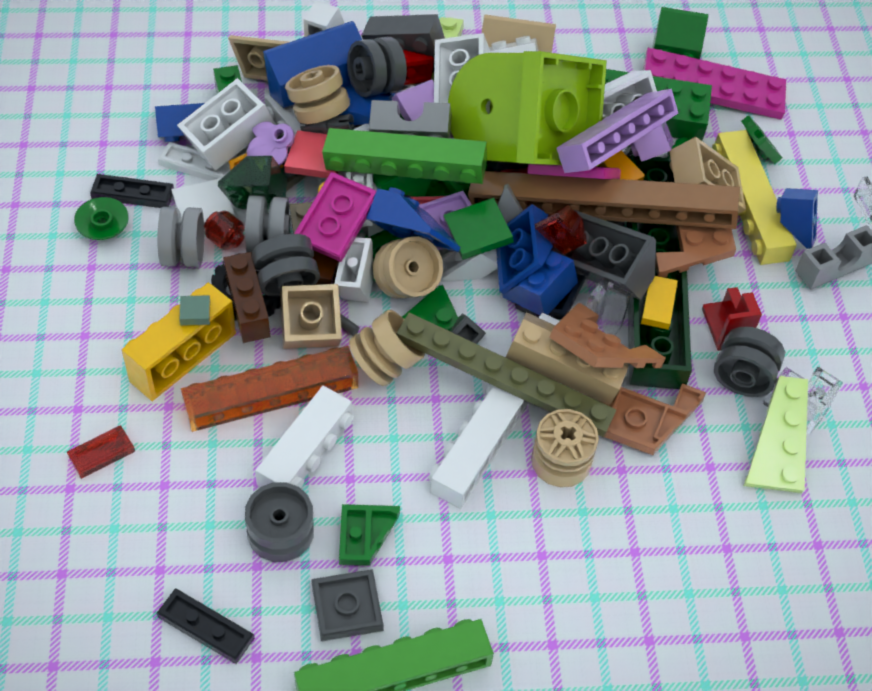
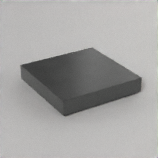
M373 569L311 579L321 641L384 631Z

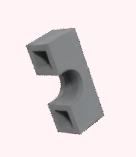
M372 100L369 131L450 138L451 106L450 103L424 102L421 116L414 121H405L400 118L398 101Z
M868 225L846 233L843 241L833 250L826 243H822L803 251L795 270L796 273L812 290L872 264V230Z

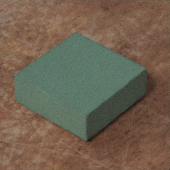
M210 295L180 296V325H210Z

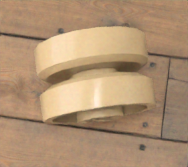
M325 65L311 68L297 74L286 83V92L289 99L295 102L293 110L300 123L313 124L329 120L338 116L350 106L347 90L341 87L343 78L337 66Z
M419 236L406 237L386 243L376 253L373 262V276L378 287L387 296L396 299L420 297L429 294L440 283L443 273L442 257L437 247L429 240Z

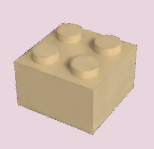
M338 284L282 286L280 305L283 349L338 347L342 340Z

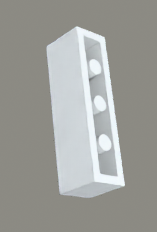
M322 386L255 470L257 486L262 487L273 482H287L302 488L304 478L309 472L313 473L317 469L326 450L330 451L334 447L338 434L342 429L346 430L352 423L354 417L352 414V401Z

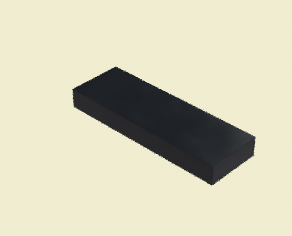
M97 174L90 195L91 199L109 197L125 204L161 208L163 206L169 207L172 199L171 189H174V185L172 183Z
M177 588L173 590L157 611L159 619L235 664L238 663L255 639L254 634Z

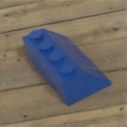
M350 21L263 51L270 96L283 108L294 105L295 102L289 99L286 92V83L301 72L325 65H333L339 68L343 78L341 87L350 85L351 82L347 68L348 51L351 44L362 40L355 22Z

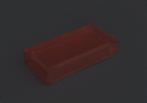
M119 425L67 451V455L82 479L134 453L135 449L124 429Z

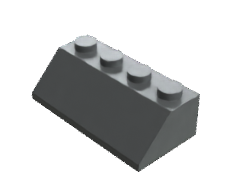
M573 210L551 251L574 260L576 274L585 275L586 279L639 300L642 299L655 277L656 239L654 237Z

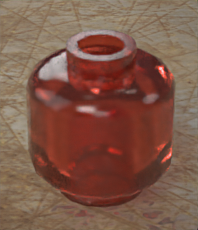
M229 211L213 212L204 224L207 239L222 250H228L232 247L237 248L245 238L243 222Z

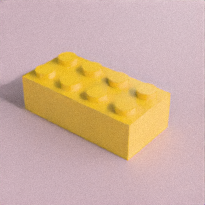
M209 282L203 287L194 290L190 296L210 295V325H180L179 304L174 306L158 322L152 323L136 339L130 340L121 349L129 382L151 401H154L236 334L232 300Z

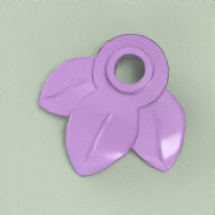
M261 122L252 129L256 137L248 145L247 156L251 158L265 157L267 167L272 171L287 159L288 148L294 143L295 135L293 129L287 124L274 125L271 122ZM284 132L283 137L278 139V136Z

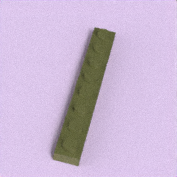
M408 313L396 333L402 343L550 413L560 409H571L583 413L592 420L597 428L598 435L603 438L616 413V409L412 313Z

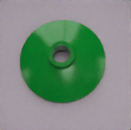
M109 197L94 198L85 202L78 208L74 216V223L78 232L92 240H106L117 236L126 228L129 220L128 211L124 204Z

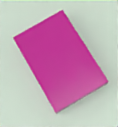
M528 164V174L597 179H620L621 174L619 168L594 167L587 171L564 173L562 165Z
M331 172L294 234L306 235L311 239L314 251L342 262L366 221L376 190Z

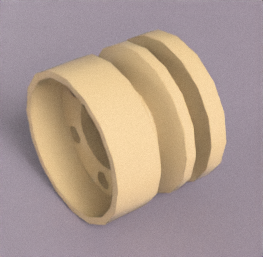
M386 310L373 320L372 328L364 327L360 334H355L349 341L351 352L359 366L374 382L381 386H387L393 381V378L399 377L402 373V367L409 369L425 356V353L402 343L396 333L405 319L393 310Z
M560 409L548 413L539 422L531 456L532 467L539 478L547 484L556 487H572L581 483L589 475L599 441L598 431L592 420L581 412L571 409Z

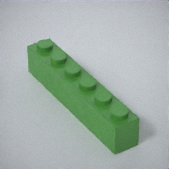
M329 128L322 154L326 170L483 184L487 164V142Z
M464 619L450 628L443 630L441 628H433L426 631L422 636L415 638L405 636L387 646L373 645L367 647L359 654L352 656L342 654L334 657L331 662L320 665L317 663L304 665L299 671L294 672L295 686L297 691H407L492 665L494 653L482 620L472 621L471 619Z

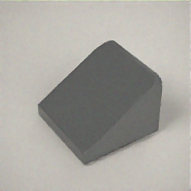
M463 313L458 317L450 331L476 344L486 334L485 331Z

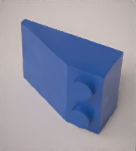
M390 187L389 191L377 189L366 217L367 220L397 238L419 236L429 240L435 247L459 252L460 246L428 212L419 207L420 203L418 201L404 197L405 193L393 187Z
M533 204L507 223L513 235L514 243L496 248L499 292L503 295L543 266L557 239L555 219Z

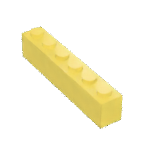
M747 130L718 133L712 149L738 167L746 210L738 215H740L743 222L744 233L749 236L753 254L757 256L760 265L790 261L797 244L793 235L780 223V213L776 211V196Z

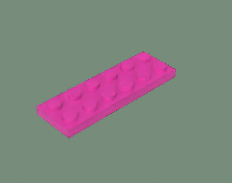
M649 47L646 51L643 71L651 70L652 76L712 85L711 104L781 120L785 114L786 79Z

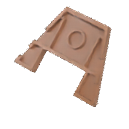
M676 225L681 252H656V273L658 277L665 278L668 276V273L677 270L681 273L689 270L690 266L700 263L704 266L733 257L736 252L732 229Z
M578 303L553 327L549 337L596 368H623L624 363H629L635 368H644L646 363H652L654 368H661L666 357L647 345L629 349L621 344V340L617 336L602 332L596 324L599 315L581 303Z
M682 384L675 403L671 406L621 387L610 404V407L616 409V413L604 437L654 455L703 402L706 392Z

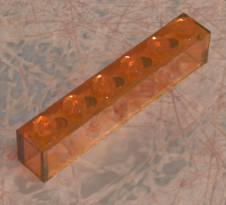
M349 346L334 347L321 353L306 354L300 358L285 362L279 361L270 366L248 369L239 374L221 376L215 380L203 383H193L188 387L181 388V394L191 432L311 401L322 386L336 393L357 389L358 370Z

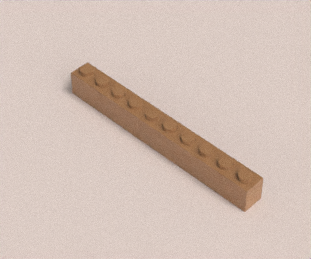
M485 171L483 184L470 183L468 191L469 201L472 205L494 198L498 204L504 185L509 184L523 211L533 204L551 217L569 218L573 210L607 221L737 229L740 198L739 186L597 179Z

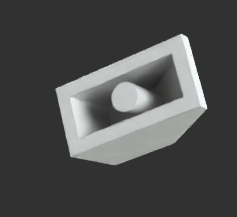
M356 237L342 262L339 261L334 284H338L339 295L343 300L369 302L374 280L373 244L371 238Z
M496 249L462 260L459 252L451 250L441 256L443 262L441 280L444 282L482 279L498 269Z

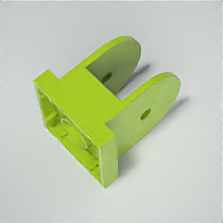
M543 51L483 53L477 55L460 69L450 89L448 103H450L452 112V135L454 139L487 142V160L562 165L557 147L600 122L603 118L607 60ZM489 100L490 114H488L486 111V104Z

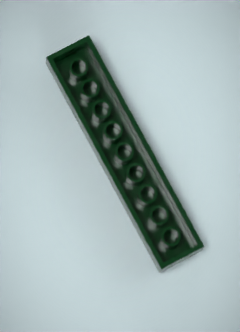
M630 156V160L645 174L643 181L675 183L674 175L670 168L671 158L653 157L641 162L639 156ZM627 222L628 229L656 239V252H681L676 225ZM677 270L668 273V276L665 277L678 281L669 330L641 324L647 291L641 300L628 295L629 349L647 345L666 357L661 368H654L652 363H646L644 368H635L629 364V385L680 389L682 384L687 385L692 372L687 271L679 273Z

